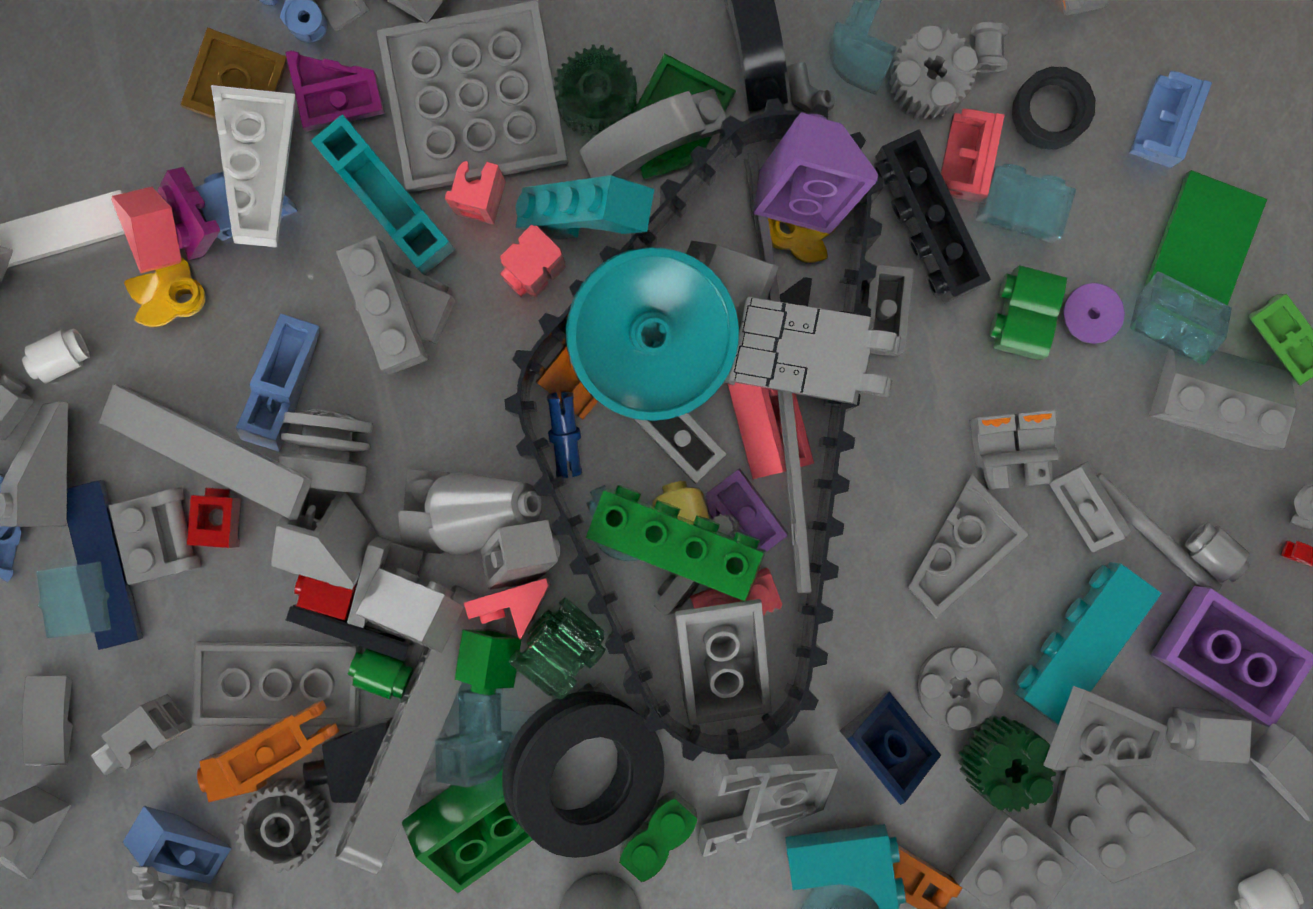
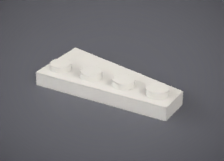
M211 85L233 241L236 244L277 247L296 109L295 94Z

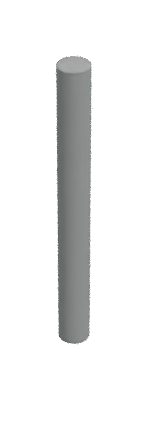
M1099 473L1097 475L1120 514L1199 587L1211 588L1216 592L1221 589L1222 585L1209 572L1198 564L1103 474Z

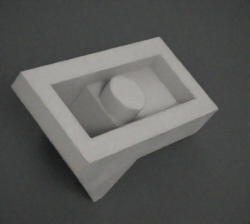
M407 469L404 510H399L398 514L401 543L423 549L424 553L444 554V551L438 547L430 536L428 529L433 527L430 514L425 515V502L428 491L438 478L450 474V472Z

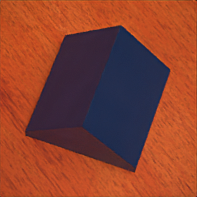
M890 691L882 695L840 730L842 735L900 805L909 799L941 756L939 751Z

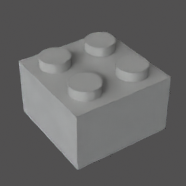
M997 809L950 875L962 888L991 909H1047L1077 867L1004 811Z

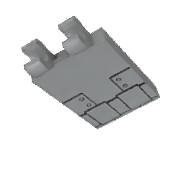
M747 297L730 381L857 405L859 392L889 397L892 380L886 376L867 374L871 350L898 355L901 337L893 332L872 330L874 319L869 316Z

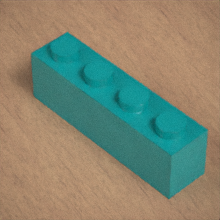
M1109 562L1107 566L1102 565L1095 571L1089 581V585L1092 586L1083 600L1078 598L1072 603L1065 614V618L1068 621L1059 633L1055 631L1045 640L1041 647V652L1044 653L1035 666L1029 665L1017 680L1019 688L1015 695L1056 725L1060 723L1073 686L1089 692L1093 690L1162 594L1121 563Z

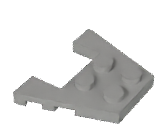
M820 754L717 761L713 784L718 796L750 789L743 815L701 826L698 845L702 857L717 853L715 845L731 838L735 839L736 844L751 839L754 829L771 822L774 829H777L824 810L838 771L833 755Z

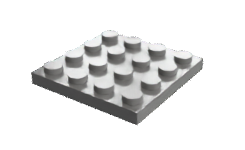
M537 0L429 20L427 24L417 22L377 30L404 183L408 193L453 185L457 169L464 161L469 163V171L466 173L467 182L476 179L481 180V171L486 162L497 164L502 175L568 163Z

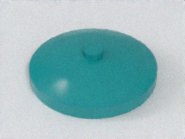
M645 247L625 251L599 265L589 274L578 289L572 301L566 325L569 358L576 375L588 392L605 407L618 414L648 421L679 417L698 408L711 398L724 383L733 366L739 340L736 309L727 288L719 277L696 258L679 251L660 247Z

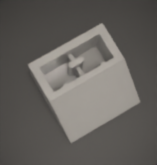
M309 488L298 518L289 519L282 516L276 525L271 566L286 570L292 574H300L327 582L333 586H341L352 590L360 576L367 545L378 534L345 492Z

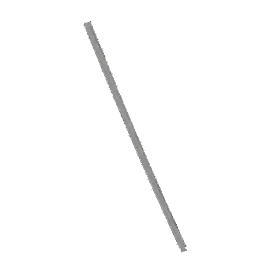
M747 153L748 159H744L753 213L760 168L757 153ZM753 214L760 260L775 265L768 218ZM776 274L767 300L780 302ZM778 390L797 593H811L805 510L793 396L790 392Z

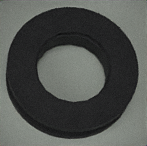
M582 691L564 695L537 710L515 735L503 766L502 788L505 803L514 820L543 849L559 856L572 858L588 857L603 853L629 838L651 813L660 794L664 778L665 764L662 745L656 732H650L644 725V718L620 699L595 691ZM603 737L612 740L617 749V769L611 784L603 794L582 808L564 810L554 807L550 799V779L558 761L570 748L586 739Z

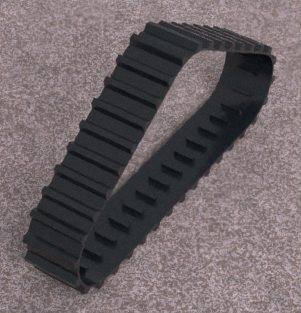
M779 99L767 100L763 114L752 116L743 122L731 115L723 120L719 141L712 150L697 146L691 152L689 173L682 183L667 179L660 186V207L650 217L647 232L631 233V239L621 250L606 246L599 253L601 264L625 251L645 248L646 246L655 247L657 245V233L675 214L681 218L686 213L687 200L704 182L710 186L715 181V170L731 154L736 158L742 153L743 147L748 144L767 140V143L775 142L776 139H782L801 111L785 110ZM817 104L809 113H806L820 114L828 120V108ZM860 132L850 134L858 147L862 149L866 142ZM879 176L877 177V182L854 207V227H850L845 234V243L852 244L849 267L840 275L839 283L846 284L843 311L839 312L871 317L872 309L859 301L860 293L876 277L877 266L866 261L865 254L879 238L882 230V224L870 217L871 205L883 189L882 177ZM576 279L569 286L573 299L583 281ZM571 305L560 317L545 313L538 320L544 334L535 343L532 350H516L512 360L521 369V373L518 379L517 393L504 399L505 410L520 419V424L525 434V437L516 445L519 455L526 459H536L543 474L533 485L537 495L553 496L561 514L551 525L555 535H570L579 554L569 564L573 575L588 574L596 594L590 599L587 606L591 614H606L613 629L607 637L605 646L609 654H624L630 668L625 672L623 686L627 694H642L647 704L644 710V725L650 732L665 729L673 738L681 742L682 756L688 760L694 761L703 751L711 754H726L729 760L746 759L748 751L758 749L767 743L783 749L790 743L786 729L795 721L800 710H815L819 701L809 690L813 668L826 665L828 653L816 644L818 625L832 621L834 611L821 603L824 581L838 578L839 571L837 565L827 560L829 538L843 535L844 523L832 517L835 495L848 492L850 480L838 474L841 452L854 449L855 437L843 431L845 412L860 405L861 395L859 394L857 405L824 399V406H830L831 409L827 437L819 438L818 447H825L826 449L822 479H814L813 488L820 489L817 520L809 521L808 529L815 530L811 563H809L811 593H807L806 604H798V612L804 614L801 645L793 644L792 653L799 657L794 684H786L784 691L788 696L783 705L771 717L768 713L761 717L763 723L751 730L737 733L735 728L727 729L728 735L702 733L700 726L697 724L691 725L689 729L674 720L668 714L671 711L669 703L663 700L658 704L646 681L653 678V673L649 666L641 670L629 644V641L635 639V633L632 628L623 631L611 604L618 600L615 590L606 593L595 569L594 563L601 560L599 553L589 555L576 526L583 523L584 520L581 514L572 517L559 489L567 484L564 476L554 478L542 451L550 447L548 440L545 437L537 440L533 431L530 412H537V403L530 401V389L535 374L542 376L545 371L541 363L558 342L563 346L567 344L566 325Z

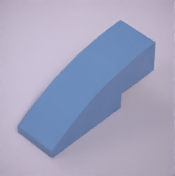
M280 313L250 382L251 394L236 426L241 440L278 452L280 451L283 444L281 434L287 433L290 424L283 423L284 412L295 413L320 331L318 325Z

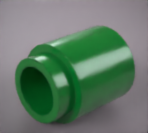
M366 648L363 654L356 652L349 667L348 675L354 677L352 683L354 687L389 700L392 697L402 699L414 668L405 665L406 661Z

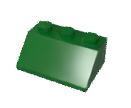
M504 749L488 758L483 764L459 781L453 783L449 788L425 805L419 807L402 821V826L416 859L456 893L464 890L533 841L514 820L505 803L502 773L507 752Z

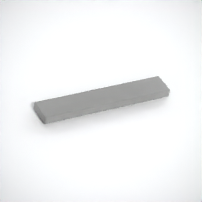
M113 384L99 423L289 519L298 518L313 480L124 386Z

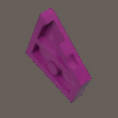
M296 51L285 52L302 128L306 132L325 128L342 114L349 122L385 114L377 75L374 70L359 66L349 67L341 65L338 61L325 58L319 60L300 55Z
M184 167L167 170L158 187V193L172 207L179 248H184L188 260L203 257L220 233L219 225L216 220L204 221L200 209L205 208V202L194 188Z

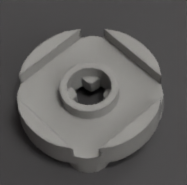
M964 646L944 647L935 651L924 661L918 675V699L924 711L939 724L955 730L973 728L985 722V719L994 713L1003 695L1000 676L992 661L983 653ZM956 677L959 680L967 678L969 682L966 687L968 693L964 697L960 695L951 697L949 694L953 688L950 683L952 678Z

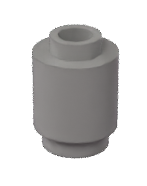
M1205 522L1198 527L1185 543V546L1191 551L1189 555L1220 583L1228 579L1231 582L1238 580L1250 566L1247 562L1250 553L1220 526L1213 527L1209 522Z

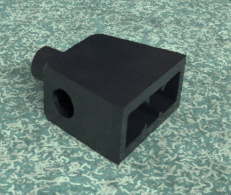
M393 717L385 718L347 732L323 743L322 752L324 759L303 763V778L306 787L328 784L330 798L333 803H356Z

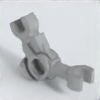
M136 866L132 869V873L138 875L140 882L137 890L127 891V896L132 900H152L155 909H231L234 897L232 893L209 892L208 890L189 888V885L177 881H159L158 873L152 866Z

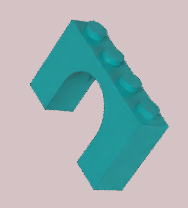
M885 824L785 837L793 890L848 885L867 893L876 902L879 909H899L898 904H906L902 878H895L893 863L900 862L896 836L889 837Z

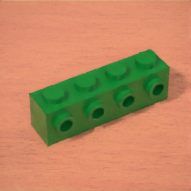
M617 485L616 490H603L585 538L740 600H747L766 553L765 549L758 547L759 539L736 531L734 537L718 531L719 523L696 515L694 521L678 516L680 508L660 500L656 501L655 506L639 500L640 492L622 485Z

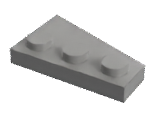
M971 475L908 589L937 618L1026 539L1029 534L989 491Z
M1073 686L1043 766L1052 770H1066L1067 767L1093 769L1097 765H1113L1115 767L1154 765L1169 726L1089 691Z

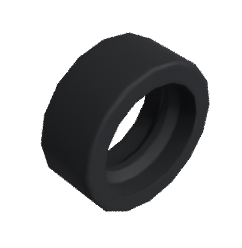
M1051 66L1037 71L1020 87L1013 101L1012 119L1017 132L1027 143L1040 149H1059L1070 145L1089 128L1095 115L1096 98L1091 85L1080 73L1067 67ZM1047 85H1057L1067 90L1074 98L1077 106V115L1074 122L1067 129L1059 132H1051L1041 128L1034 121L1030 112V101L1034 93Z

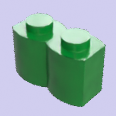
M1021 265L1017 266L1011 274L1006 273L999 291V297L1005 298L1001 314L995 313L989 336L995 338L993 348L1037 360L1047 358L1052 346L1057 317L1066 290L1067 277Z
M675 790L662 796L655 803L648 816V821L643 822L623 842L619 863L640 882H645L654 877L665 865L669 851L682 845L693 833L697 823L696 809Z

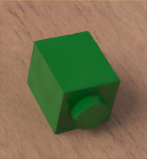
M463 629L455 680L470 684V691L483 695H495L496 689L514 688L522 639L493 629Z

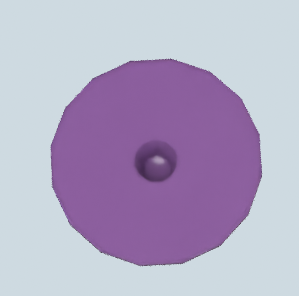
M1090 283L1072 291L1065 302L1063 315L1065 325L1073 336L1082 342L1096 344L1106 342L1118 333L1123 325L1125 312L1123 302L1114 290L1107 285Z

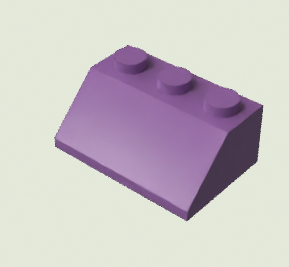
M801 112L759 170L753 214L831 234L877 182L878 173L843 124L827 120L826 117L820 114Z

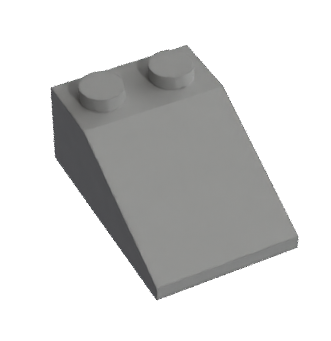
M761 599L676 611L679 671L683 702L689 726L772 713Z

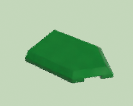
M664 53L633 113L687 91H690V94L693 95L711 89L715 90L725 113L736 90ZM712 136L681 145L648 161L640 167L643 180L688 167L691 152L697 146L707 148Z

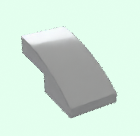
M68 676L25 677L22 707L23 763L26 766L68 765L73 724L67 720L72 679Z

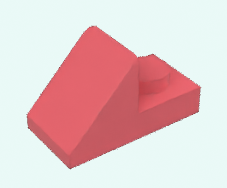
M549 577L465 602L464 606L468 619L479 616L481 624L506 617L504 608L510 607L518 637L522 639L551 586Z

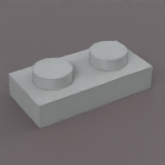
M1088 461L1055 477L1052 483H1050L1051 488L1092 553L1126 538L1132 532Z

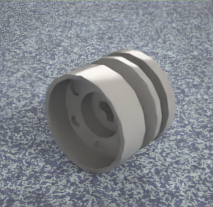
M308 409L307 411L295 413L284 412L283 423L302 426L301 435L281 434V440L299 446V453L281 455L278 457V463L313 479L310 488L364 494L367 466L349 461L350 452L370 450V444L352 441L353 432L372 434L373 423L364 422L351 416V414Z

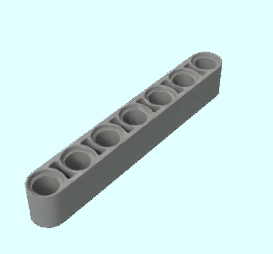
M457 585L451 588L453 593L450 599L464 608L442 653L424 646L336 849V859L374 874L380 871L388 856L462 684L461 681L455 680L462 630L485 629L487 623L481 624L479 616L468 619L464 606L465 602L481 598V596Z

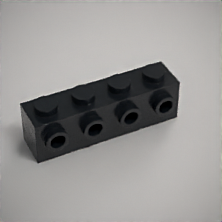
M920 129L882 146L875 156L877 162L874 163V169L877 171L878 176L882 177L883 186L888 184L894 196L891 205L895 216L900 223L906 222L912 234V237H909V244L915 257L918 260L923 259L930 274L926 275V279L935 297L941 296L945 304L989 282L991 278Z

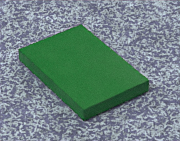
M1192 170L1187 172L1144 286L1214 313H1225L1267 199Z

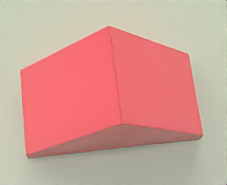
M153 187L112 196V203L140 274L181 263L172 207Z

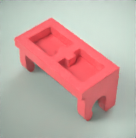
M962 109L961 114H953L941 169V175L952 197L980 203L988 196L1005 115L974 109Z
M464 161L457 169L451 192H446L445 200L456 215L494 225L506 183L497 164L486 162L481 171V180L476 179L467 182L466 173L469 171V163Z

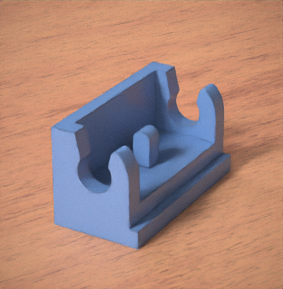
M1170 71L1168 77L1159 75L1156 78L1129 153L1169 168L1183 161L1212 82L1202 81L1176 71Z

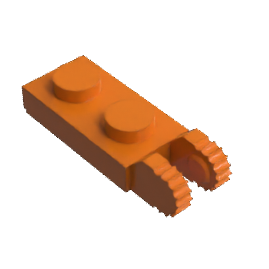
M323 700L314 703L294 716L290 714L215 757L236 796L313 752L312 748L340 731L336 723L321 727L308 738H305L299 727L301 724L320 716L327 709Z

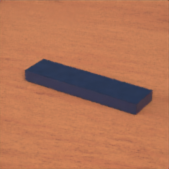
M104 480L67 488L66 520L98 650L143 639L130 585H127Z

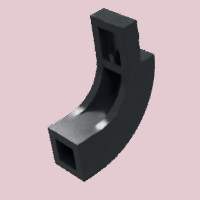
M724 0L735 33L745 103L748 111L765 108L767 100L779 99L781 104H787L788 96L785 79L787 68L775 1Z

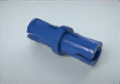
M562 391V408H560V399L557 397V392L547 395L552 427L548 431L549 442L554 444L556 476L569 478L567 461H569L572 477H576L582 474V468L580 466L578 440L581 439V431L579 427H576L574 394Z

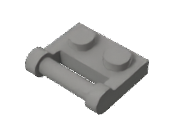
M182 487L109 505L127 585L201 567L199 556H194L192 545H187L188 528L181 501L185 500ZM164 505L178 559L169 562L157 512V507Z

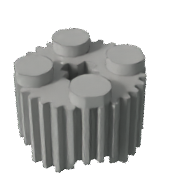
M930 25L922 27L918 34L912 33L910 38H906L899 47L889 67L888 76L891 78L888 84L893 85L890 92L896 93L894 100L900 104L898 109H906V115L912 113L914 119L918 116H923L926 119L928 115H931L932 119H934L938 114L942 117L946 112L951 113L953 109L955 110L972 89L971 86L974 84V77L977 74V70L974 68L978 63L976 51L971 48V45L964 44L966 39L964 37L958 38L959 33L955 32L952 35L948 28L944 32L941 27ZM928 69L937 73L934 80L926 76Z
M285 779L282 782L277 780L255 793L244 804L246 807L240 812L243 816L238 819L240 826L235 830V834L240 836L236 842L242 844L239 849L240 852L245 851L247 857L253 856L255 864L259 861L262 862L261 867L263 868L267 865L270 866V870L276 868L277 873H281L284 869L290 871L293 867H299L317 851L328 834L329 825L326 823L330 820V817L326 816L325 813L329 809L323 807L326 801L325 799H319L321 793L317 792L315 786L307 788L304 781L298 783L297 779H294L292 782L289 779ZM280 818L288 822L290 826L288 833L285 827H278L277 821Z

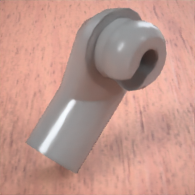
M795 63L786 67L791 99L796 106L808 113L817 104L827 107L828 112L834 107L835 98L829 90H818L809 84L806 63Z

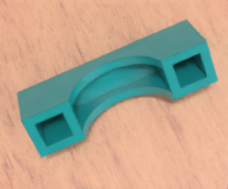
M343 114L310 140L423 275H426L455 251V248L399 183Z
M612 175L523 187L516 203L517 221L515 228L526 230L530 225H537L548 237L554 239L578 238L580 228L599 229L621 234L647 232L655 189Z

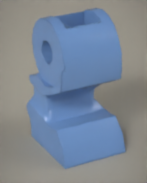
M279 0L259 1L265 5L275 6ZM312 0L285 1L280 18L297 39L313 43L324 37L328 28L327 19L316 3Z

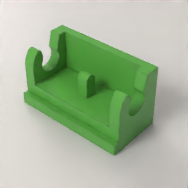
M1277 294L1268 300L1266 306L1250 313L1249 319L1297 384L1301 386L1313 377V329L1287 294Z

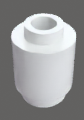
M73 328L68 331L61 329L26 346V356L22 358V362L32 379L39 378L42 382L48 383L83 366V361L90 358V352L84 339L76 329Z

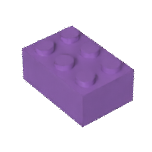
M1199 586L1192 588L1151 653V656L1250 720L1267 727L1278 722L1313 666V654L1213 589Z

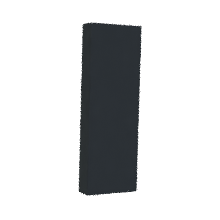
M297 604L290 606L285 619L286 621L402 661L410 658L415 645L413 641L367 625L362 628L348 624V619L342 620L298 607L296 606Z

